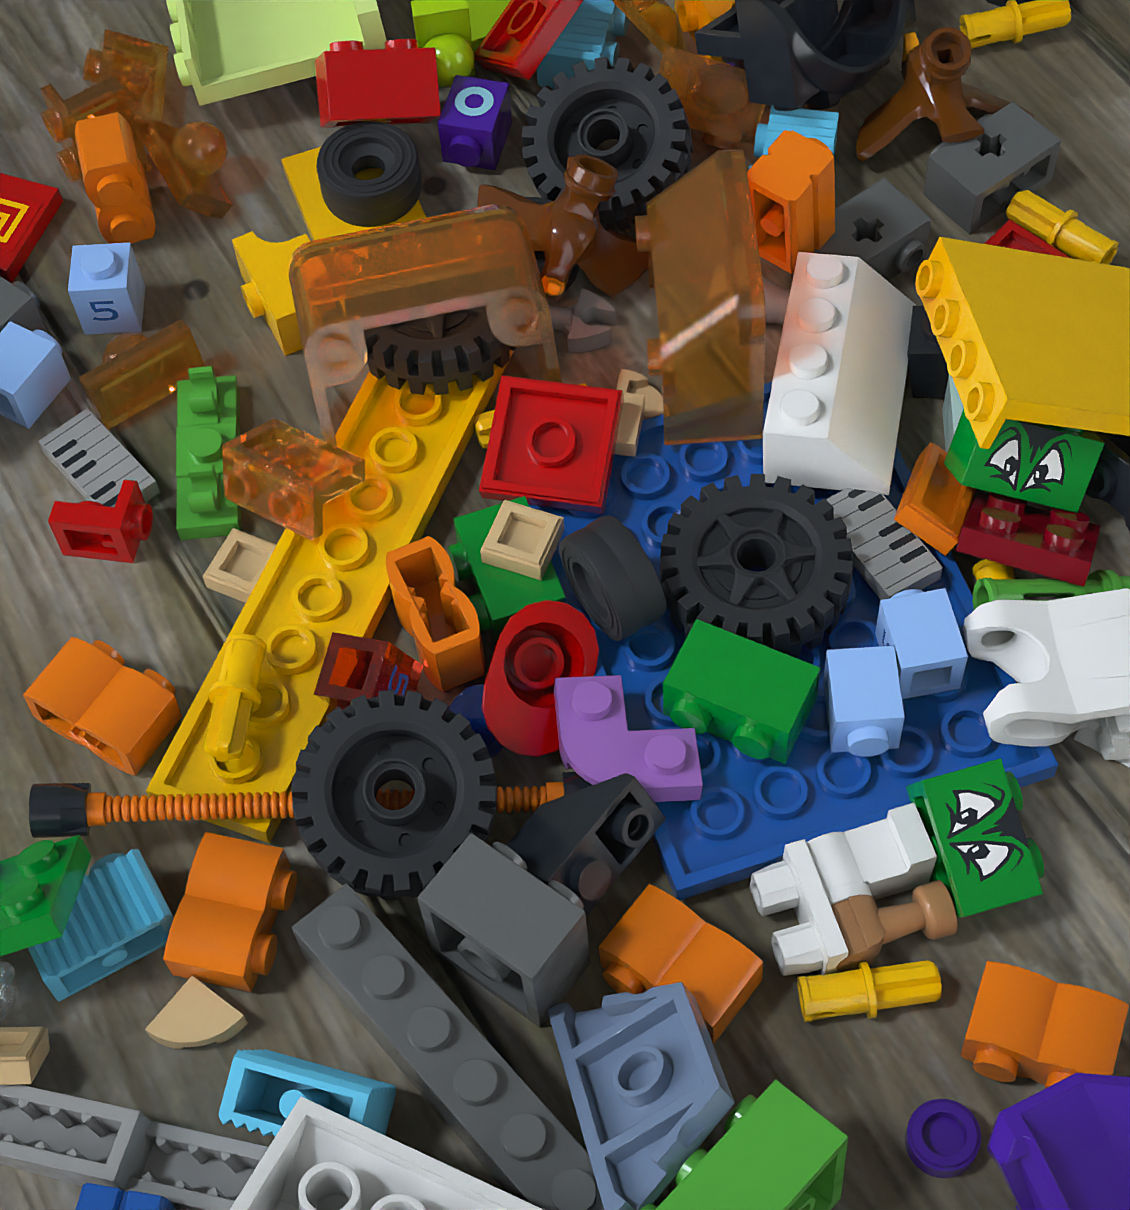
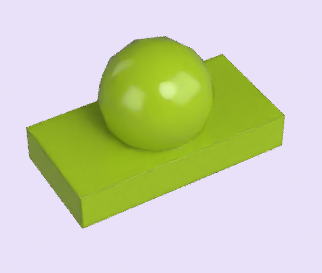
M467 0L411 1L418 48L435 47L438 86L451 87L456 75L474 76L475 55L472 47Z

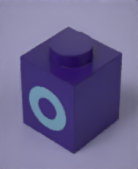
M460 75L455 76L438 121L443 162L454 163L464 167L496 170L513 122L509 83Z

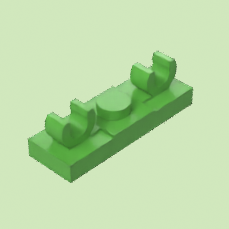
M213 366L188 368L190 380L177 381L176 529L180 540L228 536L233 528L241 531L240 387L236 375L216 377Z

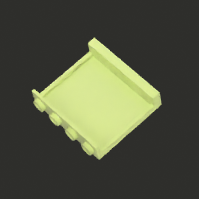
M166 0L173 23L170 24V31L177 52L174 54L176 69L182 86H193L199 106L316 76L315 60L324 51H330V43L349 40L362 41L364 50L385 49L384 42L387 41L376 0Z

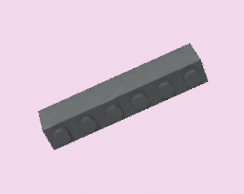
M347 883L291 927L305 960L505 1192L543 1210H604L588 1153Z

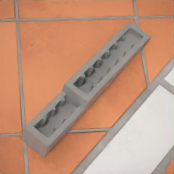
M20 1084L0 1085V1164L79 1186L92 1183L119 1188L123 1191L131 1190L160 1195L169 1199L177 1210H230L269 1148L263 1145L150 1121L138 1110Z

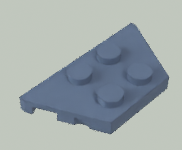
M682 982L652 987L641 994L623 992L603 996L602 1008L575 1012L568 1003H562L547 1010L604 1210H641L645 1205L653 1203L676 1176L684 1162L698 1149L735 1103L697 1000Z

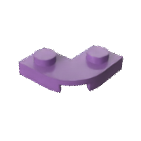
M621 675L555 678L554 698L559 749L566 770L573 768L578 775L592 785L628 773L636 777L654 802L700 800L703 784L695 728L628 731Z

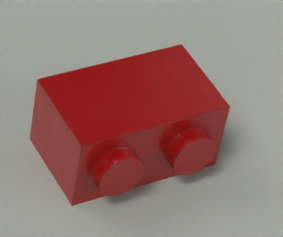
M416 39L389 40L384 42L385 49L364 50L362 41L349 40L330 43V51H324L315 60L321 128L345 127L364 121H378L391 125L429 124L440 117L435 47L418 48V40Z

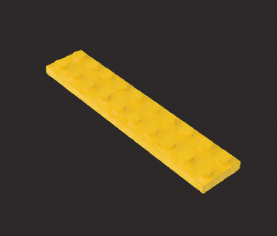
M508 362L503 368L493 364L494 376L484 382L476 374H473L472 388L460 391L456 381L449 382V394L435 395L433 384L426 385L424 395L411 393L408 380L399 390L388 385L386 375L379 380L369 371L228 637L239 633L253 635L263 640L267 645V652L263 659L257 688L261 694L262 701L259 709L252 713L243 755L239 759H230L228 763L219 762L216 757L206 754L204 749V741L213 706L208 694L211 685L219 680L225 656V641L146 789L149 797L152 794L156 795L157 798L160 794H164L166 798L168 794H173L174 797L177 794H182L183 797L186 794H191L193 797L196 793L200 794L201 797L204 793L209 794V797L212 793H216L219 797L221 793H225L227 796L229 793H234L237 796L239 792H242L244 796L247 792H251L253 796L256 792H260L261 795L264 792H269L270 795L273 792H278L280 795L283 791L289 795L292 791V778L295 777L296 761L300 750L306 748L308 736L317 725L321 727L327 721V715L338 707L392 598L386 569L387 552L421 539L474 432V418L476 415L484 412ZM262 815L260 819H256L254 816L252 819H247L244 816L242 820H239L236 816L234 820H230L227 816L225 820H221L218 816L217 820H212L209 817L208 820L204 821L270 844L282 818L279 815L277 819H274L270 815L269 819H265Z

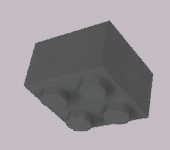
M471 833L417 897L431 949L541 1028L549 1018L547 1010L560 1004L591 964L586 914L582 910L584 905L578 896L563 884L551 880L546 885L527 872L525 862L508 846L500 842H494L492 846H489Z

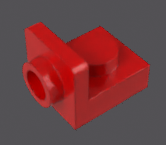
M123 480L115 507H106L94 501H82L80 503L54 501L48 523L62 554L65 556L134 563L140 541H146L151 533L153 512L151 505L145 503L138 482Z

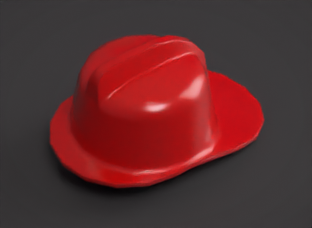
M544 600L526 605L510 617L495 647L484 684L482 711L487 728L497 742L517 755L538 757L559 749L554 698L555 678L590 677L595 674L599 653L595 629L582 612L569 604Z

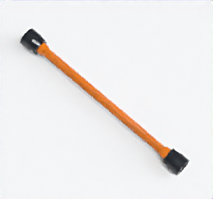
M562 772V782H546V787L540 786L539 789L537 786H532L531 790L528 786H523L522 790L519 786H515L514 790L510 786H507L505 790H503V787H497L496 810L498 813H503L504 810H506V813H511L514 809L515 813H520L521 809H523L524 813H528L529 809H531L534 813L541 804L592 786V784L584 780L576 772ZM38 783L32 785L29 796V826L33 838L89 836L91 826H107L113 820L121 822L122 819L125 822H130L131 818L134 822H138L140 818L143 822H147L148 819L155 822L157 818L159 821H165L166 818L168 821H173L175 817L177 821H182L183 817L186 821H190L192 817L198 821L201 817L203 820H208L209 817L212 820H217L218 816L221 820H225L227 816L230 820H234L236 816L239 820H242L244 816L247 819H252L253 816L256 819H260L262 815L265 819H269L270 815L274 819H277L279 815L283 819L287 818L288 815L290 818H295L292 806V792L287 795L285 791L281 792L280 795L278 792H273L272 795L269 792H264L263 795L260 792H256L254 796L251 792H247L245 796L242 792H239L237 796L234 793H229L228 796L225 793H221L219 797L216 793H212L210 797L207 793H204L202 797L198 793L194 794L193 797L191 794H186L184 797L182 794H177L176 797L173 794H168L167 798L164 794H160L158 798L154 794L150 795L149 798L147 795H142L141 798L138 795H133L132 799L129 795H125L123 799L120 795H116L113 799L106 792H91L90 783ZM379 789L376 801L386 809L399 810L406 807L412 801L415 792L413 789L408 792V789H403L401 793L399 789H394L392 793L390 789H386L383 793Z

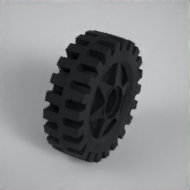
M607 57L595 58V69L591 70L587 69L584 61L572 65L575 76L568 79L562 71L553 77L555 89L551 91L544 86L536 95L539 107L530 105L526 114L529 126H523L521 138L525 146L522 147V153L532 183L541 198L555 201L565 189L564 172L567 169L568 157L582 154L599 158L613 166L619 174L614 185L616 193L608 201H601L597 206L601 225L609 230V225L612 223H616L619 231L632 228L630 219L639 217L643 224L653 218L651 209L655 206L663 211L671 204L669 194L671 191L679 194L684 186L683 173L689 174L692 164L690 153H693V144L689 121L682 102L675 89H671L665 77L660 73L655 76L651 67L641 62L636 69H634L630 59L620 57L617 58L616 66H611ZM606 140H619L611 149L596 150Z
M433 224L432 235H424L422 225L410 227V239L404 240L397 231L387 236L388 249H385L379 243H375L368 249L369 260L360 257L354 265L355 276L349 275L346 283L347 294H345L346 317L352 343L358 358L363 365L368 364L372 375L379 380L386 375L388 385L399 390L408 380L410 392L414 394L424 395L426 385L433 384L435 395L449 394V382L456 381L459 390L463 391L473 387V374H476L484 382L494 376L493 364L500 368L506 365L510 360V350L516 351L520 342V332L523 330V302L517 269L512 260L508 261L506 251L499 244L492 248L490 238L481 233L472 241L470 229L457 226L453 236L448 235L446 224Z
M751 474L750 485L742 487L739 476L735 475L724 479V487L721 492L712 482L701 488L699 501L690 495L681 503L680 515L673 513L667 525V534H663L660 553V582L665 596L666 609H670L671 621L677 630L685 627L686 638L696 619L798 658L800 657L803 644L810 651L820 645L824 632L830 635L838 625L840 614L843 615L852 581L853 549L851 538L847 539L845 523L841 517L834 519V507L825 498L815 504V491L803 484L795 494L791 493V479L777 476L772 488L765 487V474ZM761 566L767 570L753 572L745 569V567Z
M394 690L378 691V697L367 699L364 694L351 699V705L343 710L338 706L327 715V721L321 727L317 725L308 736V744L304 750H300L296 761L295 777L292 778V806L296 825L303 843L318 865L342 886L347 883L354 892L368 897L369 895L380 896L386 900H397L398 897L410 896L411 899L418 897L471 833L486 843L494 822L497 805L495 771L492 759L489 757L487 747L480 734L474 732L471 723L460 712L457 715L449 709L448 704L437 698H434L433 702L423 698L422 693L407 691L406 695H395ZM389 781H403L413 788L415 792L414 797L406 807L399 810H389L382 807L376 801L378 790Z

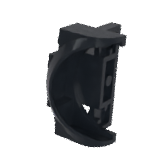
M735 0V7L694 34L698 55L721 57L723 62L735 64L736 75L746 76L749 102L773 105V108L777 111H793L802 108L806 104L810 109L822 110L836 106L842 97L864 86L880 69L890 63L889 57L898 45L903 30L916 21L914 0H844L839 12L837 0Z

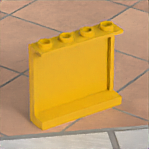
M939 237L929 259L924 260L917 271L916 292L922 300L931 323L932 332L937 338L947 363L948 373L953 378L964 406L965 416L970 421L980 448L989 449L1006 419L1130 436V268Z

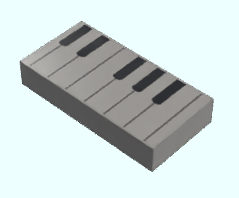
M88 408L38 441L43 453L87 501L98 502L106 507H115L123 480L138 482L145 503L160 493L156 480Z
M847 488L826 499L834 507V519L841 517L847 527V539L851 538L853 549V566L880 600L889 599L895 594L909 589L922 590L941 579L943 567L918 536L894 520L896 509L883 493Z

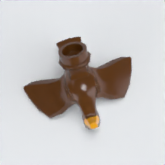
M942 27L933 31L920 45L915 32H908L903 35L901 74L904 84L898 93L865 119L856 142V154L860 162L878 153L915 119L927 117L937 123L943 142H962L984 133V128L966 108L993 115L1011 103L962 82L961 76L965 74L971 64V43L962 31L952 27ZM1022 108L1024 111H1026L1029 115H1031L1034 118V114Z
M582 154L568 157L567 169L564 172L565 189L555 201L543 205L497 186L485 184L479 186L477 208L482 234L490 238L492 248L499 244L508 255H519L533 251L544 252L545 263L537 281L535 293L545 301L558 302L561 300L569 274L575 264L580 266L592 285L609 297H614L632 286L648 269L657 255L656 250L644 242L604 229L601 225L597 206L601 201H608L616 193L614 185L619 174L613 166L599 158Z

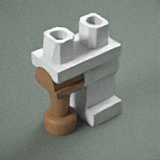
M914 802L889 810L886 819L845 832L823 834L808 842L803 839L786 844L781 862L771 864L752 873L750 890L761 916L794 908L800 924L773 932L772 934L773 952L783 976L809 973L816 970L819 975L840 973L858 969L860 962H868L870 966L879 955L882 945L919 930L930 940H937L957 933L956 911L947 888L940 880L929 883L937 855ZM914 889L912 902L877 908L874 901Z

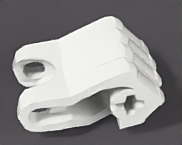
M1130 589L1112 590L1049 601L994 600L978 606L965 618L963 631L967 650L971 656L976 659L994 662L1018 682L1009 684L999 691L983 712L989 736L993 741L1029 747L1049 746L1062 742L1076 730L1090 727L1093 731H1102L1096 739L1105 760L1130 759Z

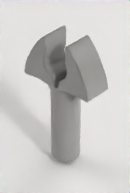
M581 289L578 303L567 308L522 301L523 325L563 331L568 336V353L592 351L611 343L610 327L588 325L586 323L598 322L615 326V309L602 297L589 290Z

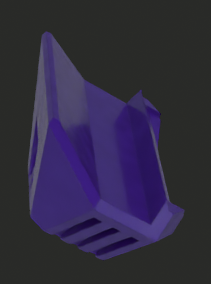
M1075 1073L997 1114L986 1149L1002 1173L1017 1204L1015 1206L1017 1210H1130V1077Z

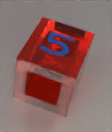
M332 632L314 695L336 708L339 706L341 710L351 705V699L364 694L367 699L378 697V691L394 690L395 695H406L407 691L416 692L423 665L390 642Z

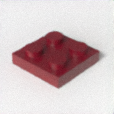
M990 492L989 495L977 493L962 526L956 551L1085 586L1094 556L1100 525L1089 523L1090 518L1080 511L1076 513L1054 507L1049 512L1027 506L1026 500Z

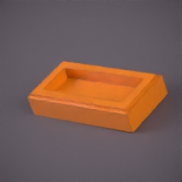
M930 442L917 458L894 520L946 556L958 543L961 529L969 513L976 488L961 485L944 464L948 452L935 443Z

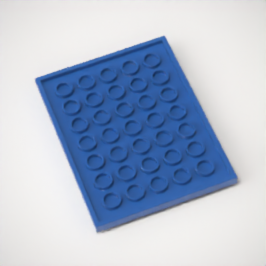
M772 381L643 420L636 456L614 454L604 514L528 504L531 508L564 517L565 530L551 562L566 596V603L582 612L595 629L599 653L594 676L621 675L628 731L682 729L669 716L663 714V682L686 640L685 627L677 630L671 621L670 609H666L665 613L658 620L640 628L626 639L615 641L609 638L590 618L573 591L562 565L559 544L566 536L579 529H583L599 517L613 516L639 542L660 581V553L663 534H667V525L673 513L680 515L681 503L690 495L699 501L701 488L712 482L720 492L723 491L724 479L726 477L738 475L742 487L750 485L751 474H763V430ZM897 446L889 495H884L896 511L911 476ZM765 483V487L773 488L775 483ZM791 485V493L795 494L801 486ZM809 487L815 491V504L824 498L828 499L842 491ZM919 538L943 567L941 579L925 587L922 591L927 592L946 588L968 655L960 689L902 699L905 718L899 748L888 749L879 755L868 757L856 756L849 751L831 753L823 687L826 652L832 649L879 647L875 631L881 600L853 566L848 601L843 615L840 614L838 625L830 635L824 632L822 643L810 651L803 644L800 657L797 658L820 667L817 700L786 764L769 757L766 759L749 757L736 749L732 742L708 732L695 734L703 784L700 800L654 802L666 817V820L653 834L652 839L676 899L680 901L749 878L752 873L771 864L781 862L786 844L803 839L808 842L823 834L845 832L886 819L889 810L911 803L906 786L928 778L999 758L1002 760L1005 772L1011 771L1014 774L1020 788L1055 776L1058 763L1049 746L1029 747L1002 744L993 741L989 736L983 712L999 691L1009 684L1017 682L994 662L976 659L967 650L963 625L965 618L974 611L973 596L951 552L945 556ZM761 566L745 567V569L753 572L767 570Z

